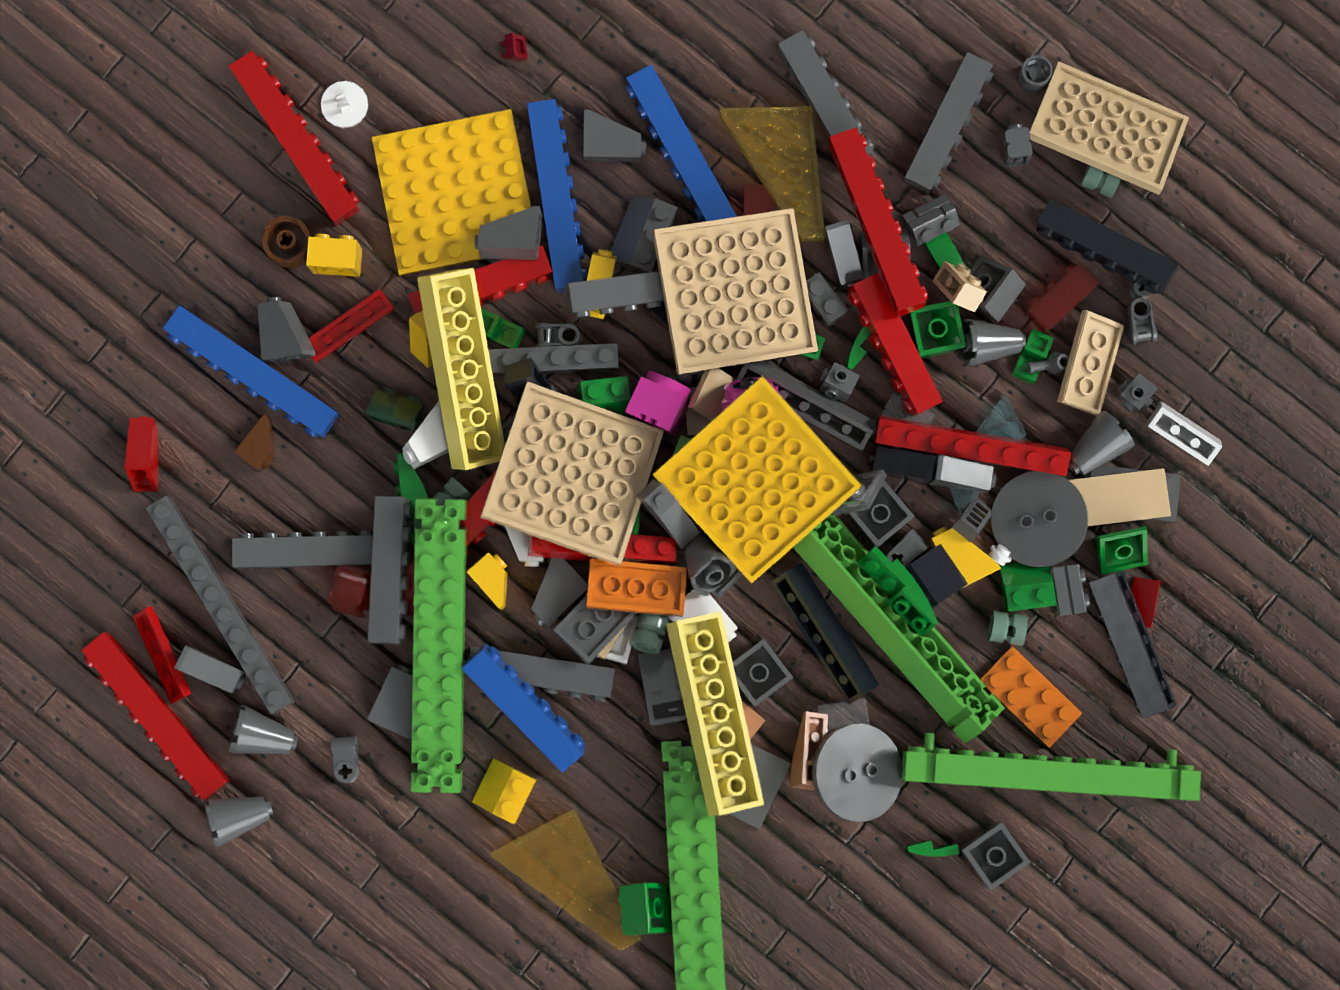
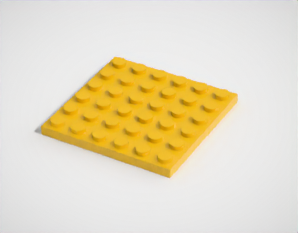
M511 109L372 137L399 276L487 259L481 258L479 250L475 249V236L479 235L480 226L531 208Z
M763 376L653 474L751 583L861 487L856 478Z

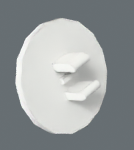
M348 81L336 82L329 86L322 96V113L326 120L334 126L341 128L353 127L360 123L367 113V96L362 88L355 83Z

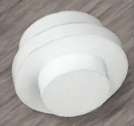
M999 544L997 547L994 545L990 547L991 552L988 555L998 564L1004 566L1012 560L1009 557L1011 552L1004 546Z

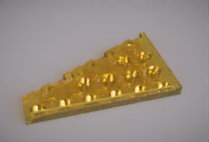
M812 106L720 108L719 117L779 210L794 209L799 241H824L825 230Z
M575 809L490 853L493 859L504 865L512 873L519 876L523 881L545 895L553 903L560 906L568 914L586 925L619 951L641 940L640 935L623 936V930L620 925L622 916L621 906L618 901L619 894Z

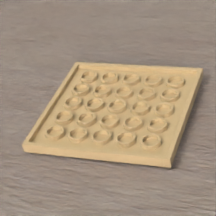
M793 208L654 229L652 231L677 375L818 351Z
M527 382L481 518L620 566L641 504L636 495L647 485L664 430Z

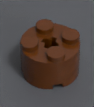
M280 216L271 220L266 225L262 237V246L266 254L275 264L282 268H295L304 264L307 261L308 238L312 237L305 224L296 218ZM287 238L291 240V245L289 246L285 245V239Z

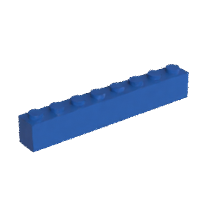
M652 64L627 77L626 92L631 100L633 98L636 99L639 105L636 109L642 120L646 118L650 124L648 131L653 140L658 139L662 147L659 150L665 161L670 160L673 166L671 172L676 181L681 180L685 188L682 191L687 201H693L696 207L693 211L699 222L737 217Z
M552 99L527 103L555 290L556 293L565 292L564 286L568 283L587 281L586 268H581L580 259H585L583 245L577 244L576 237L581 235L579 221L574 222L573 213L577 212L576 199H571L569 192L570 189H574L572 175H567L566 166H570L568 152H563L562 143H567L565 129H560L559 120H563L561 106H556V100Z
M180 305L163 329L168 332L166 337L177 345L180 342L187 345V352L196 358L200 355L206 358L207 362L205 364L218 372L220 368L227 373L225 377L236 385L239 382L246 385V392L255 398L259 395L267 400L264 403L276 412L278 409L286 413L284 417L296 425L300 422L305 425L304 431L315 439L318 435L325 438L340 416L338 412Z

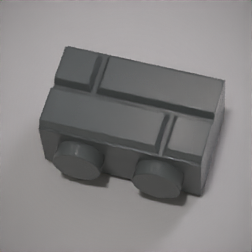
M1021 124L1009 126L1008 130L1004 133L1002 147L1003 153H1005V166L1008 168L1027 165L1033 153L1031 142H1029V128L1022 127Z
M945 195L902 215L905 228H907L909 236L917 246L960 226L957 211Z
M820 272L806 281L810 306L817 316L821 317V321L826 328L846 315L848 310Z
M1079 564L1049 569L1054 583L1057 604L1053 606L1055 617L1087 612L1086 607L1090 606L1088 593L1083 592L1082 583H1086L1084 569H1080Z

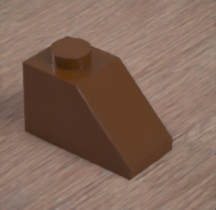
M265 414L234 451L260 472L263 468L267 470L274 461L273 455L275 454L272 421Z

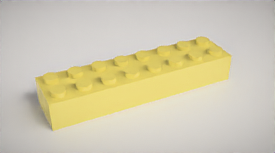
M474 268L457 269L418 277L452 469L468 470L499 462L505 442Z
M717 612L666 624L708 816L723 815L764 805L722 613Z

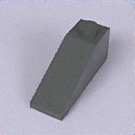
M652 480L636 495L639 501L681 549L700 533L679 502L663 483Z

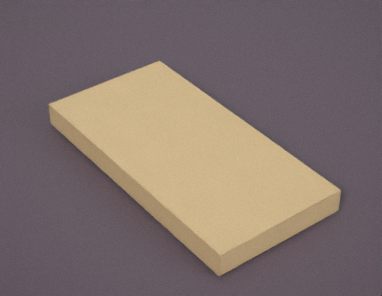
M1082 310L1057 402L1093 416L1101 413L1124 325L1088 310Z
M1165 468L1069 480L1077 487L1086 502L1089 519L1088 527L1171 516Z

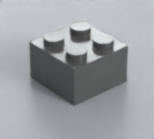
M884 479L845 511V514L873 547H879L915 517Z
M765 639L732 662L737 685L753 707L757 706L793 678Z
M997 821L959 848L986 889L990 891L1030 863L1005 825L1000 821Z

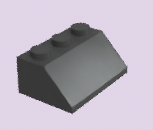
M633 195L611 248L612 256H617L616 264L639 274L654 272L657 256L652 231L654 229L672 227L677 214V207L656 198Z

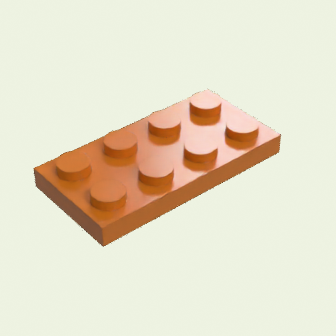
M590 558L586 608L683 617L687 568L623 561L618 566L600 559Z
M1013 646L980 678L985 688L1047 748H1050L1082 714Z

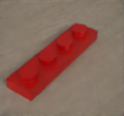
M379 289L309 337L315 350V356L311 357L316 364L395 310L382 290Z
M153 607L144 608L132 617L171 704L191 694L189 685L182 672L175 669L178 660L173 654L169 640L164 634Z

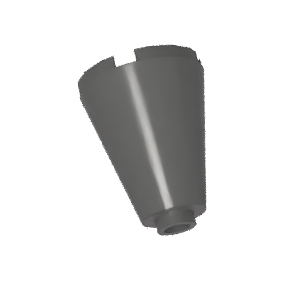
M972 319L961 320L966 347L958 349L957 354L959 361L965 362L962 364L964 367H971L1020 353L1022 348L1025 347V335L1019 329Z
M1102 411L1096 416L1072 450L1068 468L1075 475L1078 473L1085 475L1131 450L1135 445L1126 429L1122 431L1118 426L1120 422L1108 412Z
M700 532L683 548L690 582L698 594L703 596H709L708 593L711 592L719 594L729 588L735 581V570L737 567L703 533Z
M240 705L237 713L239 717L234 722L228 752L288 755L290 750H295L298 737L294 736V730L247 706Z
M263 796L203 800L215 848L270 820L269 815L273 814L270 800L265 801Z

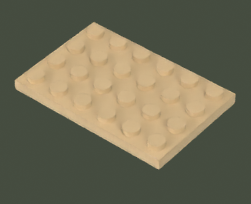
M1058 62L1030 129V140L1159 195L1164 187L1189 117Z

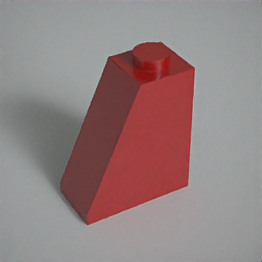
M140 416L129 419L125 470L134 492H158V428L154 417Z

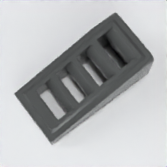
M975 496L952 528L971 543L991 517L992 509Z

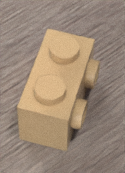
M944 261L933 279L934 284L953 304L975 312L987 293L980 285L981 281L975 276L970 275L971 270L962 264L955 266Z

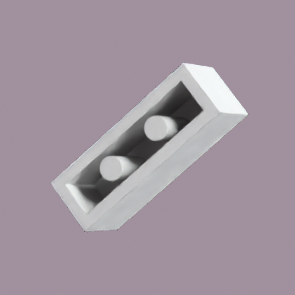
M1162 401L1147 420L1148 427L1208 466L1223 447L1220 439Z

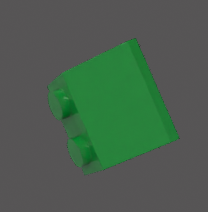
M951 301L928 305L906 314L910 337L921 359L942 355L966 347L958 305L953 304Z
M628 376L580 381L576 385L578 400L630 418L625 412L631 400Z
M1019 562L1005 564L1004 566L999 565L1001 567L999 569L1004 612L1057 605L1054 583L1049 567H1032Z
M641 883L619 886L618 901L621 906L622 918L620 925L623 930V936L672 932L668 883Z

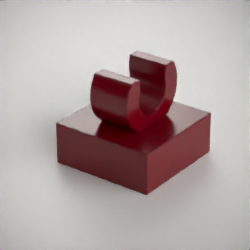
M515 33L505 34V40L499 43V46L506 47V53L502 54L501 58L519 62L528 60L525 36Z

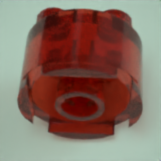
M347 564L343 567L338 566L334 575V580H336L334 590L329 592L328 604H332V608L336 612L364 618L366 616L363 614L364 609H370L371 570Z

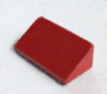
M1133 577L1131 591L1144 624L1149 629L1153 623L1160 581Z

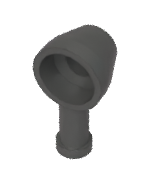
M1059 351L1051 352L1047 355L1045 361L1027 362L1025 365L1026 372L1033 374L1034 372L1047 370L1052 375H1061L1066 371L1069 356ZM1060 359L1063 360V366L1060 365Z

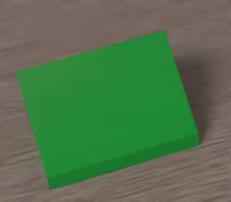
M1146 526L1093 538L1101 575L1148 565Z

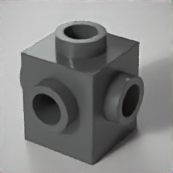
M834 362L830 369H824L819 379L823 382L819 390L828 398L845 403L851 395L860 375L849 370L846 365Z
M1138 373L1131 381L1126 379L1118 390L1121 393L1117 399L1121 401L1119 404L1128 412L1133 411L1136 413L1140 409L1145 411L1153 402L1150 397L1158 388Z

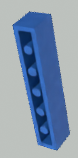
M485 643L464 662L462 670L562 773L584 754L585 742L577 733L573 734L567 728V722L561 716L557 717L551 711L549 703L543 698L540 700L534 694V688L527 681L523 682L517 676L518 672L512 665L504 663L496 648L493 646L489 647Z

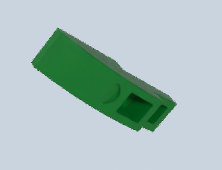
M397 454V461H393L394 473L399 475L400 484L396 485L397 497L410 499V503L413 506V514L409 521H414L415 529L421 527V519H415L416 499L429 498L418 473L411 464L405 461L402 454ZM411 531L412 545H415V531Z
M875 546L857 562L891 597L887 603L921 637L937 625L938 622L922 589L897 558L891 562Z

